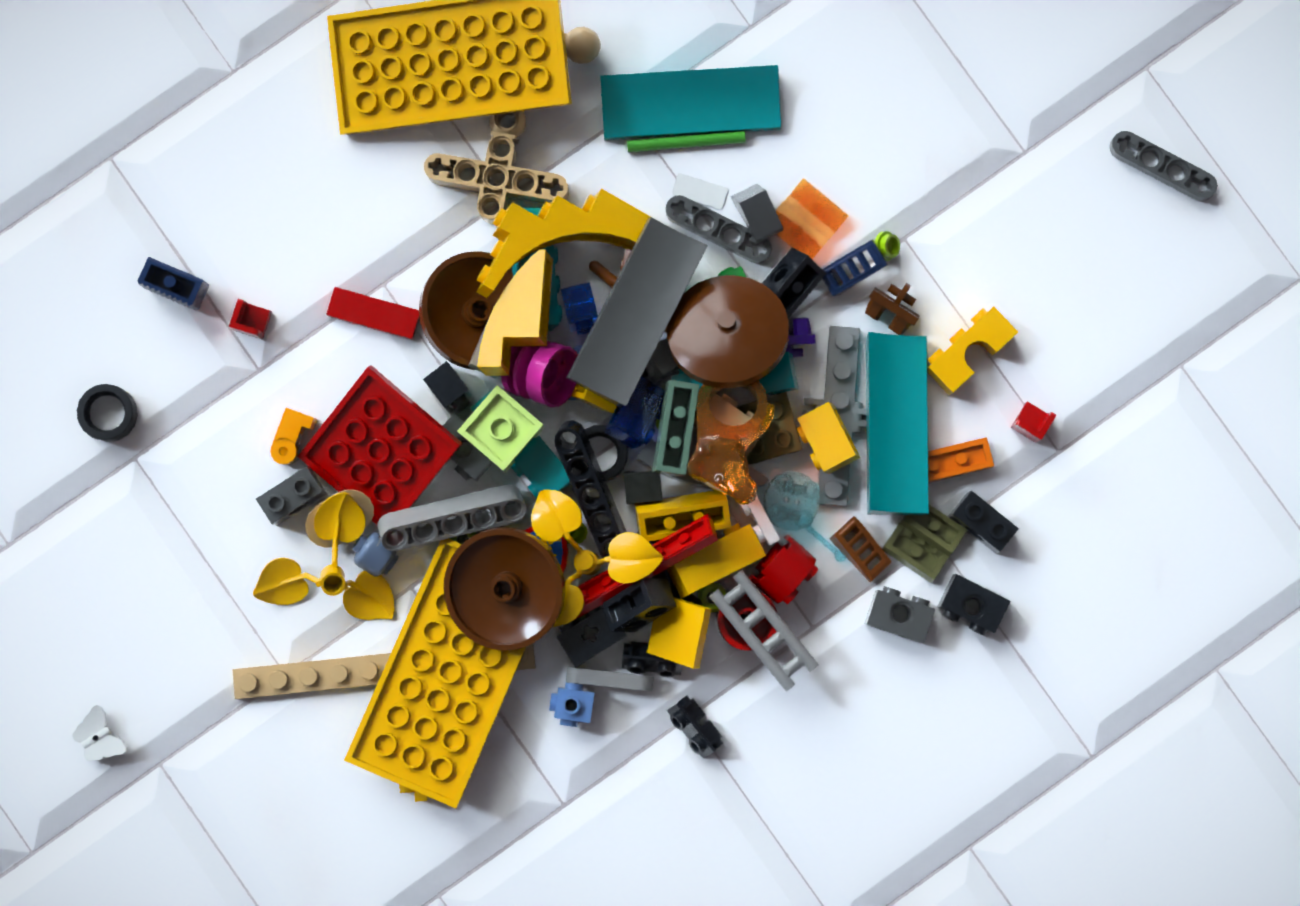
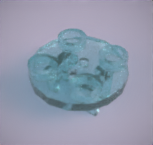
M785 471L776 475L768 483L763 498V507L771 523L786 531H798L802 528L810 527L819 509V485L801 472Z

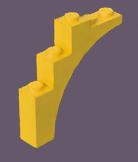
M602 188L595 196L591 194L588 196L582 209L557 195L551 203L546 201L543 204L538 216L512 202L506 210L501 208L493 221V224L497 227L492 236L496 237L498 241L490 253L494 257L490 267L485 265L476 280L481 283L477 293L487 298L494 291L504 274L514 264L531 253L554 244L572 241H592L624 249H633L645 223L651 216Z

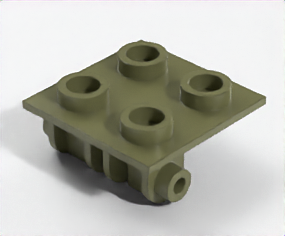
M787 392L736 407L744 414L748 411L752 412L763 421L761 426H763L765 433L746 457L749 465L785 454L796 453L803 449Z

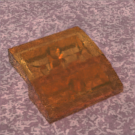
M803 178L786 200L776 209L778 218L783 226V231L776 235L791 248L793 247L813 260L850 215L807 179Z

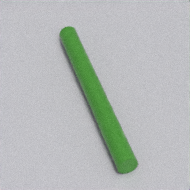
M745 131L630 140L627 141V149L629 153L746 143Z

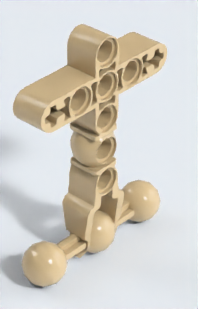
M583 26L572 29L568 34L564 33L566 53L571 61L585 64L593 61L598 56L601 49V41L593 29ZM524 111L490 115L489 126L492 139L488 144L485 161L434 153L424 162V171L432 183L479 192L477 210L481 218L489 224H493L498 212L494 215L484 213V207L489 202H496L499 204V210L501 208L506 210L509 198L544 204L546 201L551 203L557 195L565 200L569 197L568 184L561 175L515 167L517 156L515 144H519L518 137L524 132L526 127ZM504 116H513L516 121L512 127L504 128L500 125V121ZM501 144H506L510 147L509 153L504 157L495 155L496 147ZM439 163H441L445 170L453 171L454 178L452 179L450 172L443 170L439 172V175H436L432 168H437ZM466 168H472L475 170V176L472 180L464 181L460 178L461 172ZM495 173H501L505 176L504 182L499 186H493L489 183L490 177ZM524 178H530L534 181V186L529 191H522L518 188L519 182ZM540 180H543V185L546 188H554L555 184H559L560 189L563 191H557L556 196H552L549 189L541 188L542 194H539Z

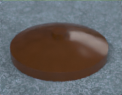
M464 252L442 262L426 280L419 300L420 322L429 343L443 358L452 364L470 370H475L469 367L468 364L489 316L503 290L513 278L511 267L487 298L477 293L481 283L476 280L485 265L490 267L494 259L489 252Z
M717 276L697 283L683 294L667 325V339L675 363L690 378L711 387L737 388L762 379L779 364L788 346L789 323L781 300L764 284L743 276Z
M492 528L472 536L455 551L445 572L444 598L452 620L468 638L487 648L516 650L538 641L555 625L564 606L565 580L556 556L536 536L515 528Z

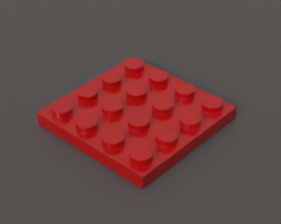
M370 365L364 370L297 457L336 491L357 490L368 496L374 506V516L371 521L377 525L383 515L411 508L463 443L375 367Z

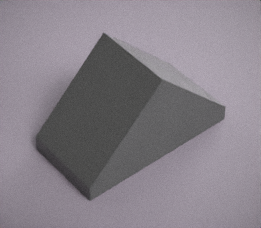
M757 183L730 196L756 243L783 231V226L766 189Z

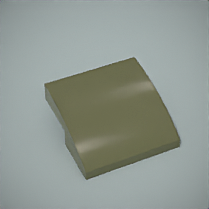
M929 504L928 515H904L882 550L932 583L949 556L955 551L967 529Z

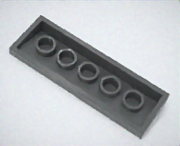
M652 217L648 218L566 378L618 407L627 406L708 245Z

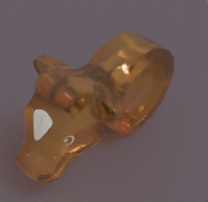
M759 380L742 386L751 392L756 399L757 410L753 417L742 425H725L718 421L710 410L712 398L723 388L703 384L698 392L696 405L697 444L688 462L687 470L692 479L730 496L738 504H750L754 502L757 496V486L750 477L744 450L747 445L754 442L768 429L773 420L775 405L768 403L766 390Z

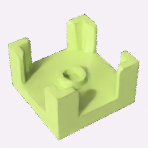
M496 385L457 432L506 473L515 463V458L545 427L538 419Z

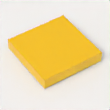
M674 597L676 607L655 619L652 623L647 653L698 669L701 664L712 609Z

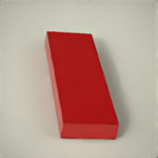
M338 287L333 289L326 316L410 340L414 339L420 318L419 310Z

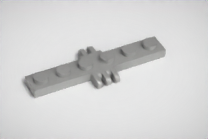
M830 326L824 399L803 398V405L815 406L817 408L827 402L834 404L852 439V433H861V427L866 428V421L862 420V416H866V409H863V403L855 402L860 328ZM803 410V411H802V415H804V414H806V413H808V412H810V411H812V410ZM850 464L831 474L823 472L822 469L818 471L816 504L847 506Z

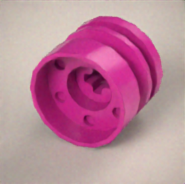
M548 340L547 346L511 347L509 376H501V382L504 389L512 395L521 396L524 399H532L534 402L550 408L560 407L571 397L576 383L566 377L578 354L569 346L557 342H549Z

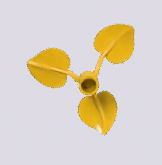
M546 489L539 492L531 514V524L534 532L539 538L548 542H556L565 536L566 540L577 551L574 557V567L577 571L565 581L564 606L557 622L552 628L568 624L581 614L584 607L583 593L577 586L570 584L575 579L581 578L583 574L587 576L595 575L600 571L604 563L610 562L608 566L609 576L619 583L629 584L647 577L662 562V554L644 537L633 532H624L612 539L608 547L610 556L600 559L596 553L583 550L569 534V532L579 529L582 524V513L577 503L569 496L556 490Z
M346 492L335 494L325 500L317 510L314 518V529L317 536L323 540L333 539L332 564L323 568L320 578L318 579L309 573L301 574L300 565L295 560L281 557L273 559L265 565L253 590V596L261 601L277 605H289L301 601L308 594V584L304 580L308 579L314 582L317 587L321 586L323 592L330 596L339 595L345 590L343 593L344 608L355 618L364 620L392 619L394 615L393 593L389 583L382 575L374 577L368 572L362 571L358 574L355 582L352 580L345 581V573L338 566L339 540L345 543L353 542L362 535L365 529V515L361 507Z

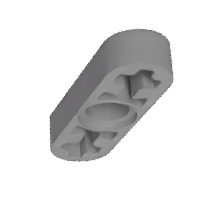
M567 667L565 682L652 692L654 676Z

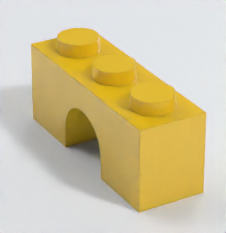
M995 306L988 312L982 308L970 319L974 323L971 328L966 332L961 328L949 339L952 345L945 352L939 348L927 359L931 364L927 367V373L949 396L975 373L965 360V351L968 346L980 345L993 356L1018 333Z

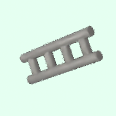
M741 570L733 576L734 580L738 583L737 586L726 595H723L717 589L709 597L787 692L795 685L794 681L790 678L791 675L802 666H805L811 672L819 664L744 571ZM747 594L757 609L745 619H742L732 605ZM766 618L777 632L762 643L751 629ZM785 641L796 656L781 667L771 652Z

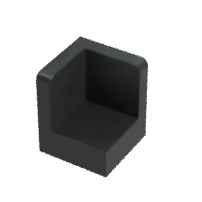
M652 471L623 472L626 504L662 501L660 474L652 473Z

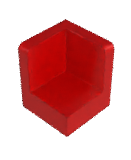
M238 298L228 327L236 332L263 340L272 311L248 304L246 301Z
M1027 401L1010 428L1037 443L1043 439L1057 415L1053 412L1046 413Z

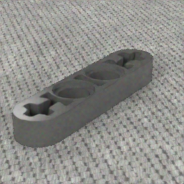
M1121 131L1110 141L1109 149L1115 158L1195 200L1205 201L1217 191V180L1212 174L1132 132ZM1123 139H1127L1128 147L1136 150L1140 145L1142 149L1134 159L1131 156L1135 152L1130 149L1121 152L1119 150L1120 144L1117 141L1121 142ZM1151 151L1158 157L1156 166L1149 167L1144 164L1142 156L1145 152ZM1172 165H1178L1183 169L1184 177L1182 180L1176 181L1169 176V168ZM1191 173H1193L1195 176L1191 180L1196 183L1205 180L1207 182L1206 187L1210 190L1200 193L1198 192L1199 186L1191 182L1187 187L1184 183L1188 181Z
M678 195L668 200L665 212L668 220L752 263H763L770 257L772 246L769 239L761 241L764 244L763 250L766 251V254L760 253L756 257L753 255V249L749 246H745L744 251L739 249L744 242L745 235L751 237L748 243L755 246L758 244L747 227L687 197ZM683 203L684 211L690 214L692 213V208L698 211L694 214L692 224L690 225L686 223L689 219L688 216L680 213L678 217H675L673 215L674 210L670 207ZM702 215L710 216L713 219L714 225L708 231H703L697 226V219ZM730 228L736 229L740 234V240L735 244H728L723 238L725 230Z

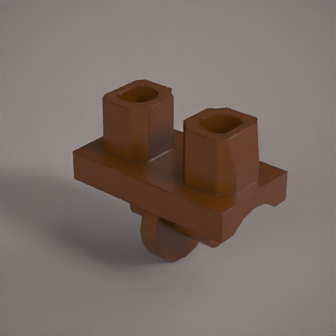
M908 283L904 285L902 290L894 284L890 285L887 291L896 296V299L877 287L869 295L871 299L868 302L865 314L877 321L885 309L896 314L888 328L898 335H903L911 325L915 326L920 317L919 314L901 303V301H904L912 307L917 300L907 293L911 287Z

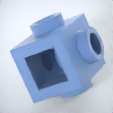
M566 682L565 688L559 687L558 693L551 694L549 711H555L554 718L560 719L559 725L578 727V722L590 723L595 692L583 691L582 684ZM567 700H575L577 708L575 710L568 709L566 706Z

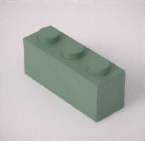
M668 380L665 383L652 473L677 477L686 475L699 384Z

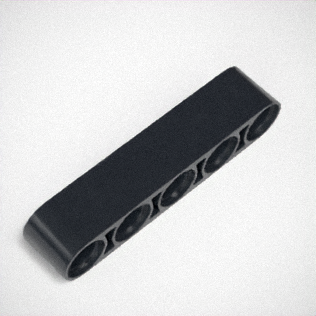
M566 421L560 426L555 435V447L601 557L610 556L608 543L617 535L627 531L584 427L577 421ZM563 433H573L577 437V441L574 443L567 442L563 437ZM579 459L585 461L588 469H578L574 461ZM593 487L599 491L600 496L591 497L586 493L585 489ZM606 515L610 518L611 523L602 524L598 521L597 516Z

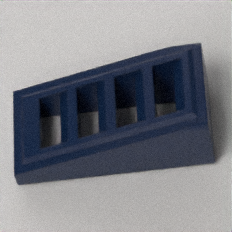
M872 239L823 268L827 273L823 277V281L834 297L839 296L886 267L888 263ZM865 251L869 252L876 264L875 266H870L863 254ZM854 258H858L865 270L863 273L859 271L853 261ZM844 264H847L854 276L853 279L850 280L842 267ZM835 270L843 282L841 286L832 273Z

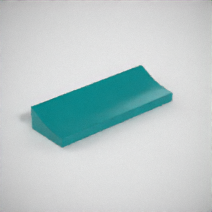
M778 65L600 75L604 140L701 135L736 131L781 130Z
M868 332L867 515L929 514L927 336H904Z

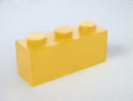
M720 489L723 492L713 490L664 498L662 501L634 503L639 535L648 542L661 540L706 514L712 518L715 530L731 528L728 499L724 490Z
M739 523L731 526V528L723 530L724 537L666 569L681 599L766 556L751 524L741 528Z

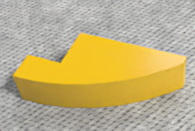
M545 249L538 250L516 272L492 310L483 334L477 367L485 376H509L511 347L547 346L553 259Z

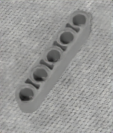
M510 484L390 512L379 519L377 528L383 546L390 551H399L520 521L525 516L527 507L519 488ZM515 501L512 505H507L509 502ZM486 508L483 512H477L480 509ZM456 516L454 519L448 520L449 517ZM427 523L424 526L418 527L419 524ZM392 530H398L393 534H388Z

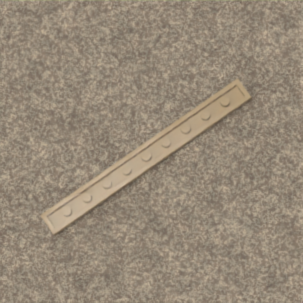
M534 643L527 646L517 670L536 668ZM391 653L232 669L235 699L377 685Z

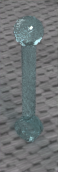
M801 516L797 519L798 527L805 528L834 554L836 561L843 562L846 560L845 555L840 550L836 549L808 524L806 517Z

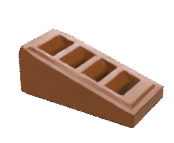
M855 516L850 518L829 538L869 582H872L892 563ZM853 531L856 535L847 542L844 537ZM861 540L864 544L854 551L852 546ZM869 548L872 553L862 561L859 556ZM877 557L880 562L869 570L867 565Z

